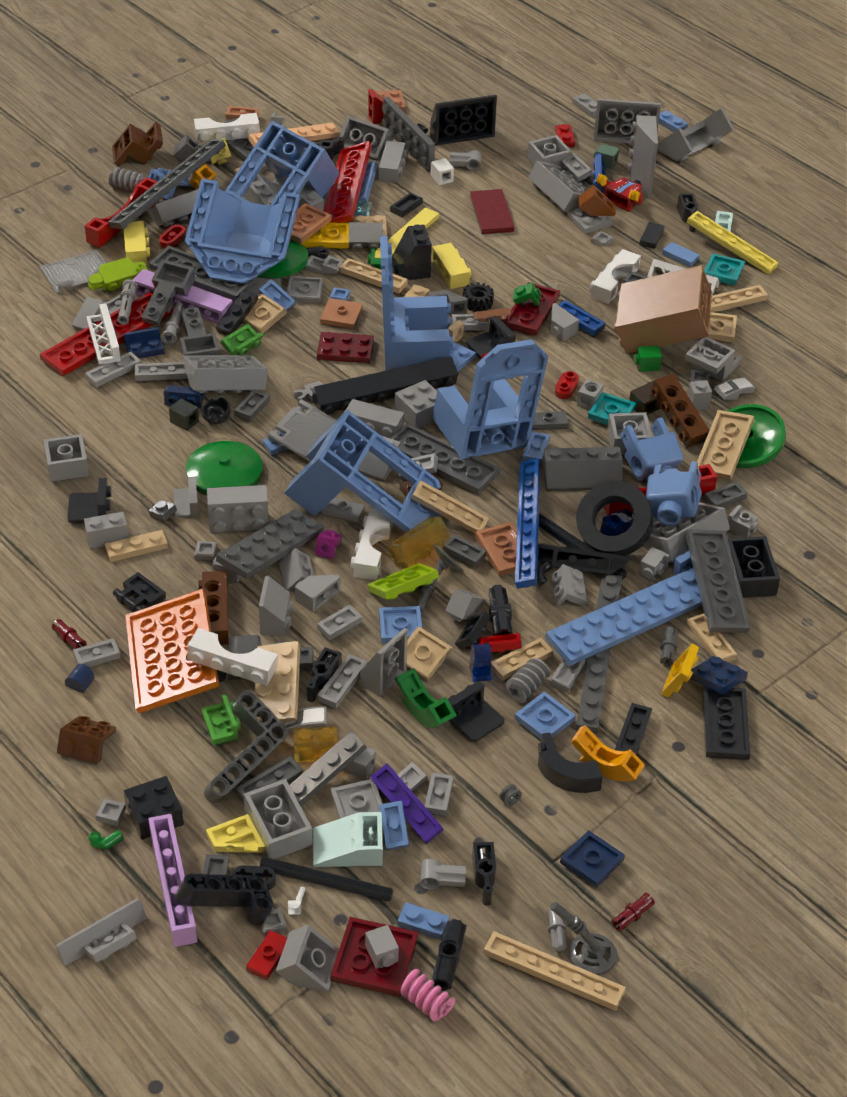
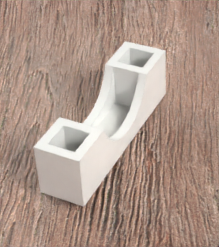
M257 113L241 114L237 120L229 123L215 122L211 118L194 119L197 143L225 138V140L249 138V134L260 133Z
M624 249L618 255L616 254L612 262L607 264L605 270L599 273L598 278L592 281L590 285V298L610 304L617 296L618 281L616 279L626 277L630 271L636 273L639 270L641 255Z
M370 508L368 516L364 517V529L360 530V543H356V556L352 557L350 568L353 569V577L377 580L381 569V552L375 550L372 546L379 541L390 538L393 522L376 509Z
M200 628L196 630L188 644L187 660L265 686L268 685L277 669L278 654L261 648H256L245 654L231 653L219 644L218 634Z

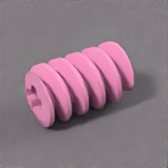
M414 969L404 980L401 987V995L404 998H408V1001L415 1004L418 1009H422L425 1015H430L432 1021L442 1019L453 1008L456 999L452 997L446 1001L449 995L448 992L445 991L440 994L441 987L439 985L432 989L434 981L429 980L425 983L427 976L422 974L418 977L420 970Z

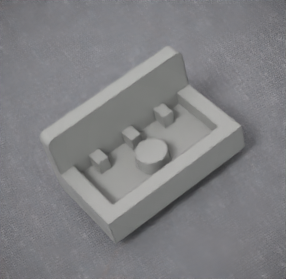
M563 564L552 575L555 604L560 606L565 600L583 606L587 602L583 572Z

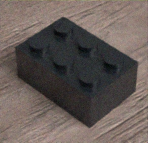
M766 536L727 538L742 597L777 596L780 576Z

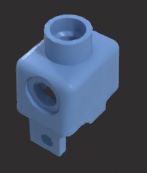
M662 417L657 418L651 426L654 437L638 440L632 425L626 426L620 434L627 449L624 456L636 479L639 481L647 480L649 475L654 473L655 465L661 464L664 472L667 469L677 468L684 459L675 433H669Z
M691 462L688 472H680L676 468L667 469L663 472L661 464L655 465L654 473L648 477L646 498L652 509L654 519L664 525L673 526L679 523L680 518H690L696 515L702 495L699 485L701 473L697 462Z

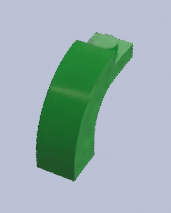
M414 668L394 679L404 696L403 703L415 719L425 727L436 728L457 716L447 697L436 700L429 694Z

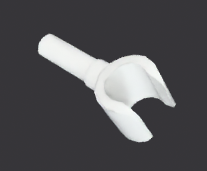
M300 887L296 900H288V915L301 914V902L306 890L305 887Z

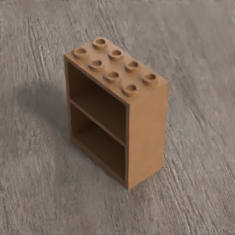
M702 265L621 284V289L618 292L619 302H617L618 311L615 313L616 324H614V331L619 335L620 346L625 349L626 354L637 352V347H662L709 336L712 290Z

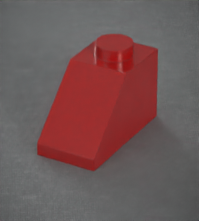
M368 89V117L372 124L382 123L383 97L372 89Z

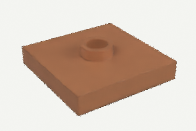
M329 298L320 318V324L354 329L363 309V303Z

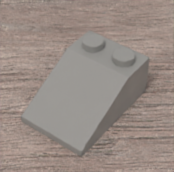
M403 628L360 670V685L379 697L396 683L394 680L396 677L407 672L408 630L406 628Z

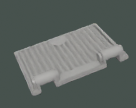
M94 250L40 266V269L58 294L62 293V288L67 286L72 290L88 285V278L98 273L100 265L106 262L99 252Z
M301 399L297 407H293L276 425L275 430L268 433V440L280 443L310 462L311 460L306 455L312 445L337 420Z

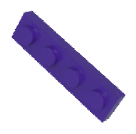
M388 763L370 776L374 784L390 802L402 801L405 820L425 844H428L444 830Z

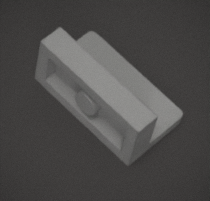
M575 153L561 161L562 166L579 182L586 179L591 185L593 184L592 169Z
M196 476L188 477V488L173 490L174 504L177 508L175 518L198 517Z
M296 548L279 562L287 591H291L298 582L303 581L306 577L315 576L310 557Z

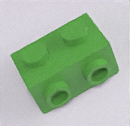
M247 324L223 338L220 343L230 355H245L249 349H255L261 345L264 334L262 332L257 334Z
M226 694L222 695V703L201 708L202 716L213 745L237 740L238 730H241L239 718L233 715L235 714L232 709L233 702L228 701Z

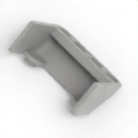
M722 107L703 121L683 131L681 128L659 142L657 149L674 161L682 163L689 158V155L711 144L713 146L719 144L721 138L735 129Z

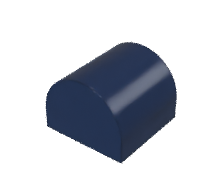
M77 664L65 679V686L84 693L95 679L94 673L88 666Z

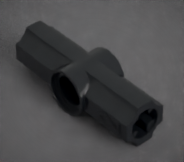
M494 585L489 589L488 593L490 601L489 616L490 622H493L494 636L513 634L511 625L512 610L511 604L508 603L506 588L502 587V585Z
M452 919L447 921L442 941L439 944L438 957L431 980L434 981V987L438 985L441 987V991L452 988L456 968L459 965L460 952L467 925L462 923L461 920Z

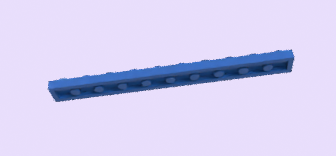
M539 458L520 462L515 585L517 589L537 585L540 496Z

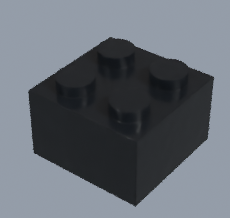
M167 776L124 790L126 808L141 840L151 837L148 818L171 814L174 828L184 825L182 807Z

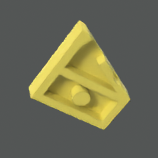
M248 814L206 829V835L215 852H265V845Z

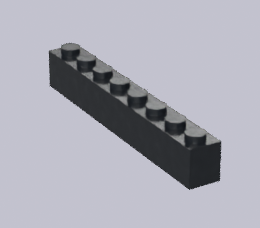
M452 356L315 386L313 387L312 398L317 409L325 414H330L337 410H346L352 399L373 403L395 398L396 392L424 380L434 389L443 386L449 387L456 384L459 373Z

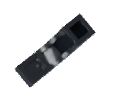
M551 733L542 734L541 743H538V767L549 782L563 790L575 793L601 791L603 776L596 760L587 762L566 760L557 752Z

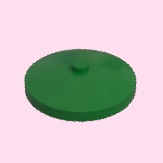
M290 240L286 258L256 277L281 278L301 271L308 264V250L304 245Z
M746 404L728 410V412L752 415L755 420L736 468H754L764 465L781 452L786 441V429L782 418L777 412L758 404Z
M217 441L206 444L195 450L186 463L187 480L188 477L196 476L197 491L206 496L207 488L256 486L263 474L260 455L248 445L235 441Z

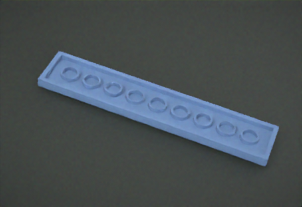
M694 568L546 632L545 639L565 662L571 666L703 606Z

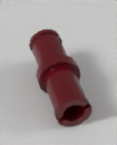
M55 620L59 627L54 623L52 624V630L61 636V640L64 643H69L74 649L80 648L79 644L83 647L87 645L86 641L77 634V631L67 626L63 620Z
M645 892L633 904L629 903L626 905L625 910L611 920L613 927L615 928L619 925L616 930L622 932L630 923L638 921L641 918V914L655 905L653 897L648 900L647 898L650 894Z

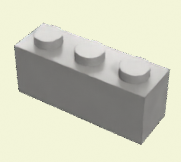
M386 141L379 165V181L398 183L399 177H402L403 168H405V159L408 157V149H405V143Z
M355 399L351 400L346 409L378 434L387 438H391L404 426V412Z

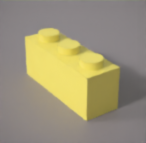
M132 221L124 229L126 257L131 259L132 263L144 262L147 265V258L150 257L148 227H144V221Z
M452 243L432 246V261L448 287L455 289L470 284L471 270L467 268L464 259L460 257L458 250L454 248Z

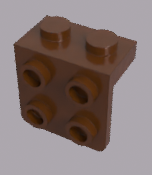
M78 716L60 729L57 754L98 764L101 762L103 742L116 732V727L106 721L96 722L90 720L87 716Z

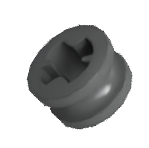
M510 784L501 791L499 798L504 801L506 806L510 807L519 801L522 793L520 790H517L514 784Z

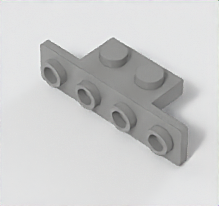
M138 898L58 943L56 949L62 963L66 966L85 954L96 963L105 960L110 954L127 947L132 941L136 940L135 931L131 928L147 919L141 901Z

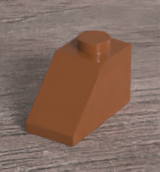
M594 185L579 196L580 209L583 212H587L590 216L616 215L615 204Z

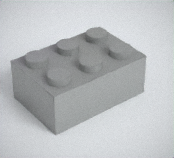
M266 485L207 488L210 533L260 530L269 524Z
M286 779L244 793L245 812L251 818L260 835L269 858L276 859L313 845L312 827Z

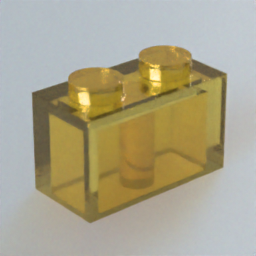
M337 726L293 729L294 760L296 762H311L321 758L338 743Z

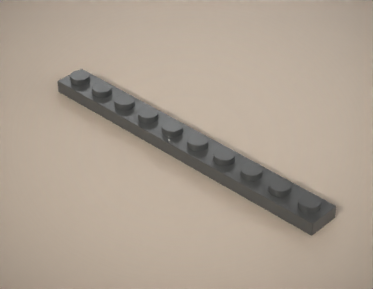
M211 139L109 220L110 227L120 230L125 229L129 223L136 220L150 206L159 202L160 198L167 195L170 190L180 185V182L190 177L191 173L198 170L201 165L208 162L215 154H218L226 146L224 140Z
M602 574L596 610L619 600L622 576ZM611 647L588 657L576 730L586 725L592 733H598Z

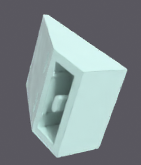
M358 812L313 828V867L382 866V812Z

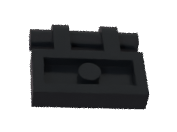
M139 572L123 582L124 590L121 591L116 588L113 591L117 601L121 604H126L132 612L145 609L142 607L145 604L148 607L154 606L166 598L165 591ZM134 595L136 599L133 600L130 597Z

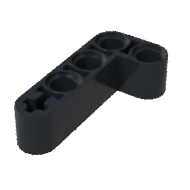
M187 874L175 893L176 900L184 906L242 907L247 921L253 925H262L274 906L265 881L255 875Z

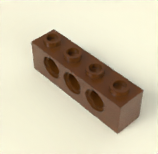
M675 374L655 379L650 389L651 394L656 398L662 412L666 414L670 425L674 427L679 440L683 442L686 448L705 442L710 430Z
M227 571L202 572V580H198L199 590L203 589L206 594L211 632L218 634L220 645H229Z

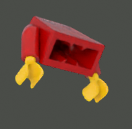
M598 175L596 182L605 188L604 195L615 206L630 212L635 205L640 206L643 203L642 184L639 180L631 181L627 178H621L617 181L609 182L606 176Z

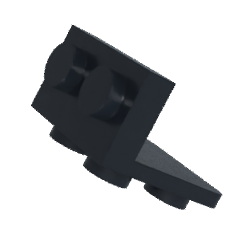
M497 316L490 317L489 332L467 339L466 344L481 359L483 354L489 353L497 345L515 342L516 336Z
M99 478L98 492L71 493L69 495L67 516L69 523H83L85 518L107 515L108 511H111V500L109 497H112V488L108 486L107 478Z
M480 681L468 685L463 691L452 695L448 699L457 715L449 721L471 742H477L504 724V718L484 700L485 685Z

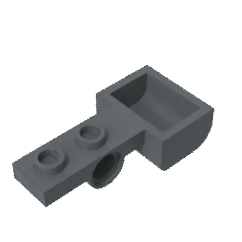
M162 259L152 278V283L156 289L141 316L142 321L159 325L165 312L168 313L172 309L174 294L188 295L196 276L193 267Z
M199 307L181 309L186 337L180 338L182 356L220 355L216 334H206Z
M259 635L235 636L230 640L229 652L236 654L249 653L258 648V646H262L261 637ZM313 647L300 648L299 669L312 668L314 659ZM227 673L229 680L244 679Z

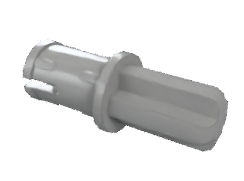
M549 907L547 910L549 917L548 932L551 934L552 948L556 952H560L566 949L565 931L567 928L563 923V919Z

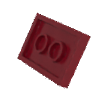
M321 332L317 360L370 364L374 335Z

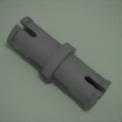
M667 627L664 630V640L661 642L662 654L660 663H664V666H671L673 664L674 652L677 650L676 637L678 631L674 630L673 627Z

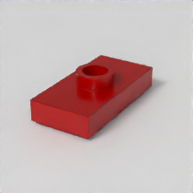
M520 633L480 637V653H503L507 650L521 649Z
M270 930L247 963L246 971L268 980L279 963L287 937Z

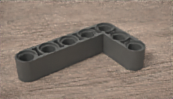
M250 691L242 692L234 701L232 709L238 718L258 738L206 786L204 796L211 803L221 801L267 758L288 735L286 726ZM241 701L247 703L248 707L244 706ZM257 717H260L263 723L258 721ZM272 733H275L278 738H275ZM258 746H261L264 752L260 751ZM243 759L247 760V761L249 762L250 766H249V765H246V764L243 762ZM228 773H232L235 779L230 778ZM213 786L217 787L220 790V793H217L213 789Z

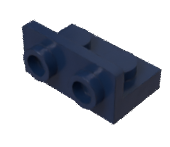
M159 327L124 333L127 353L132 352L138 358L165 354Z
M169 385L168 389H164L163 392L164 405L170 406L183 399L201 409L205 393H199L191 387Z

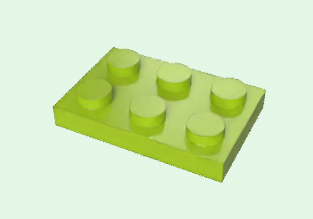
M418 563L369 583L367 586L369 592L386 600H392L403 592L414 591L415 587L433 583V580L439 578L438 570Z

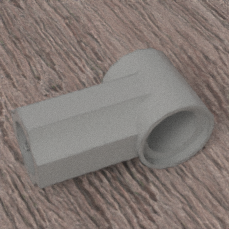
M472 150L469 153L450 152V164L453 167H466L470 171H477L481 166V154L476 150Z
M425 859L421 863L420 886L428 890L437 889L440 885L465 887L466 866L442 865L436 859Z

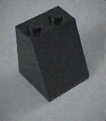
M417 224L406 228L392 255V267L395 275L408 280L431 278L432 244L424 224Z

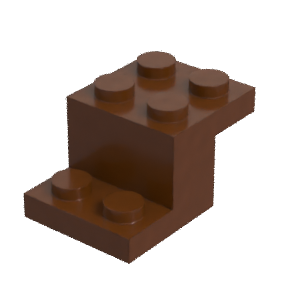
M154 122L145 133L134 125L129 124L112 145L114 164L120 167L123 162L127 161L129 156L144 165L148 160L150 161L156 150L160 149L163 145L161 125Z

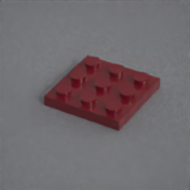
M349 917L330 975L331 981L401 997V987L409 971L419 932L388 925L399 947L398 962L388 967L383 966L376 969L365 946V932L386 926V924Z

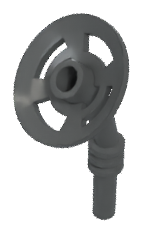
M436 543L434 544L435 551L440 558L435 567L438 570L439 576L443 569L448 567L464 572ZM437 579L433 580V583L422 586L421 596L416 605L420 606V612H423L428 598L432 596Z
M553 902L550 909L567 923L568 928L577 935L580 934L570 945L569 957L572 964L596 975L604 974L612 969L617 958L614 944L603 935L590 933L586 928V923L577 915H572L558 902ZM578 943L583 944L581 954L576 956V946ZM605 949H610L611 951L608 961L603 958L605 956ZM585 961L589 964H599V966L592 967L585 965L583 962Z

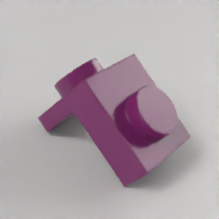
M334 530L323 531L317 536L315 555L333 559L336 547L342 541V535L337 534Z

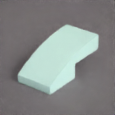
M717 211L715 222L731 231L733 213Z

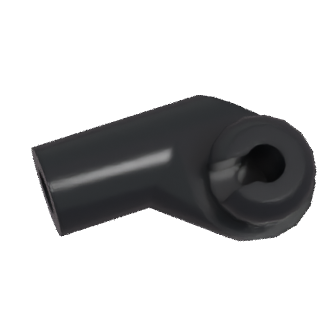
M322 246L306 248L308 256L313 255L325 259L329 255L328 249Z
M548 561L537 567V584L539 586L547 582V578L544 575L552 569Z

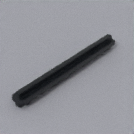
M539 513V527L571 548L596 551ZM621 567L612 575L622 576L623 580L626 577L627 571Z
M262 857L260 861V866L270 867L279 875L388 902L393 897V889L268 857Z

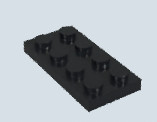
M703 686L705 756L709 758L749 760L750 741L746 688H732L722 695Z

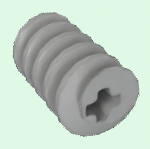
M116 167L110 173L108 183L112 187L133 192L136 185L144 179V174L140 173L138 175V172L134 171L132 173L131 170L126 171L124 168Z
M529 659L507 681L506 690L510 697L518 703H524L526 698H529L531 693H534L536 688H539L541 683L546 681V677H550L548 666L540 659Z

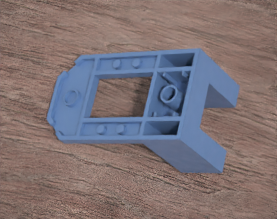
M271 121L225 192L240 201L249 202L242 197L263 165L266 164L272 173L281 177L286 176L288 172L291 173L270 206L281 203L284 192L299 194L304 186L314 190L324 199L340 173L324 148Z
M380 236L385 371L452 356L453 359V350L450 351V347H453V336L449 337L448 329L451 325V317H448V314H451V303H447V296L394 298L392 244L388 243V236Z
M532 339L497 345L477 363L469 404H467L455 386L438 388L432 419L461 459L469 458L473 455L481 456L527 446L549 358ZM523 376L519 397L505 379Z
M348 410L312 445L306 455L311 462L290 482L284 492L285 495L313 516H316L347 487L407 534L431 533L441 517L440 514L411 499L420 480L438 490L441 488L439 480ZM368 450L413 484L403 504L399 503L357 471Z

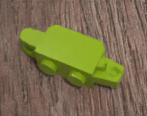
M127 257L100 265L98 273L88 278V288L92 291L101 288L103 291H114L118 287H122L125 280H133L143 269H148L144 262L132 263L131 259Z

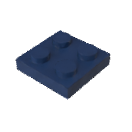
M712 656L691 669L693 674L690 679L723 695L745 681L748 672L737 665H732L722 660L720 657Z
M588 830L561 857L560 863L597 888L624 861L625 854Z

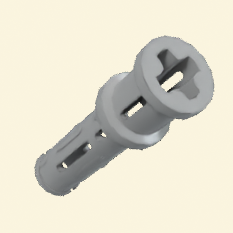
M125 280L122 284L123 291L120 293L122 301L117 319L118 323L122 325L128 324L132 302L136 299L135 292L138 289V284L133 280Z
M182 303L174 305L170 320L164 326L161 340L165 344L172 345L177 340L176 335L180 332L179 324L182 318L181 307L185 309Z

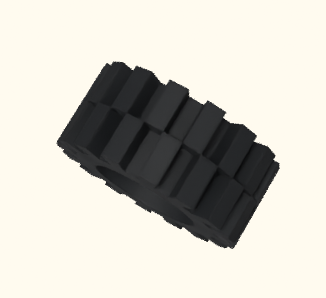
M477 282V284L471 283V286L468 284L464 287L463 297L468 299L467 308L469 311L472 309L474 312H477V310L487 311L488 308H492L494 291L493 288H490V285L485 286L486 283L480 285V282Z

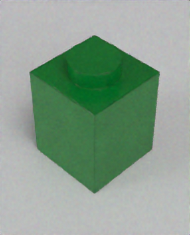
M659 346L637 347V354H634V364L637 365L639 372L660 371L662 355Z

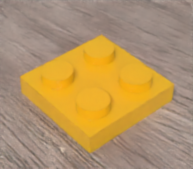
M692 643L672 664L661 692L663 696L669 698L673 692L677 693L683 682H688L693 674L691 668L694 667L699 658L696 656L699 647Z

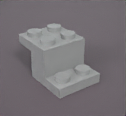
M703 337L685 355V360L692 363V368L708 371L710 376L722 382L741 364L742 358L735 355L736 350L708 337Z

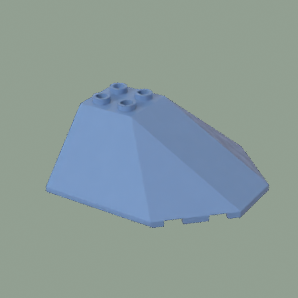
M201 179L185 242L210 279L245 284L286 258L301 195L284 192L281 203L268 206L240 201L219 189L218 181Z

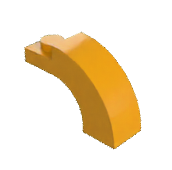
M586 725L580 727L570 741L582 754L579 760L581 762L596 760L602 776L608 779L622 782L636 780L645 766L631 749L628 751H616L604 745Z

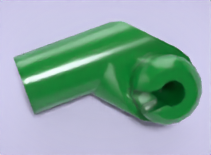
M116 830L107 837L100 836V833L97 831L88 835L89 844L93 848L109 849L124 839L119 830Z

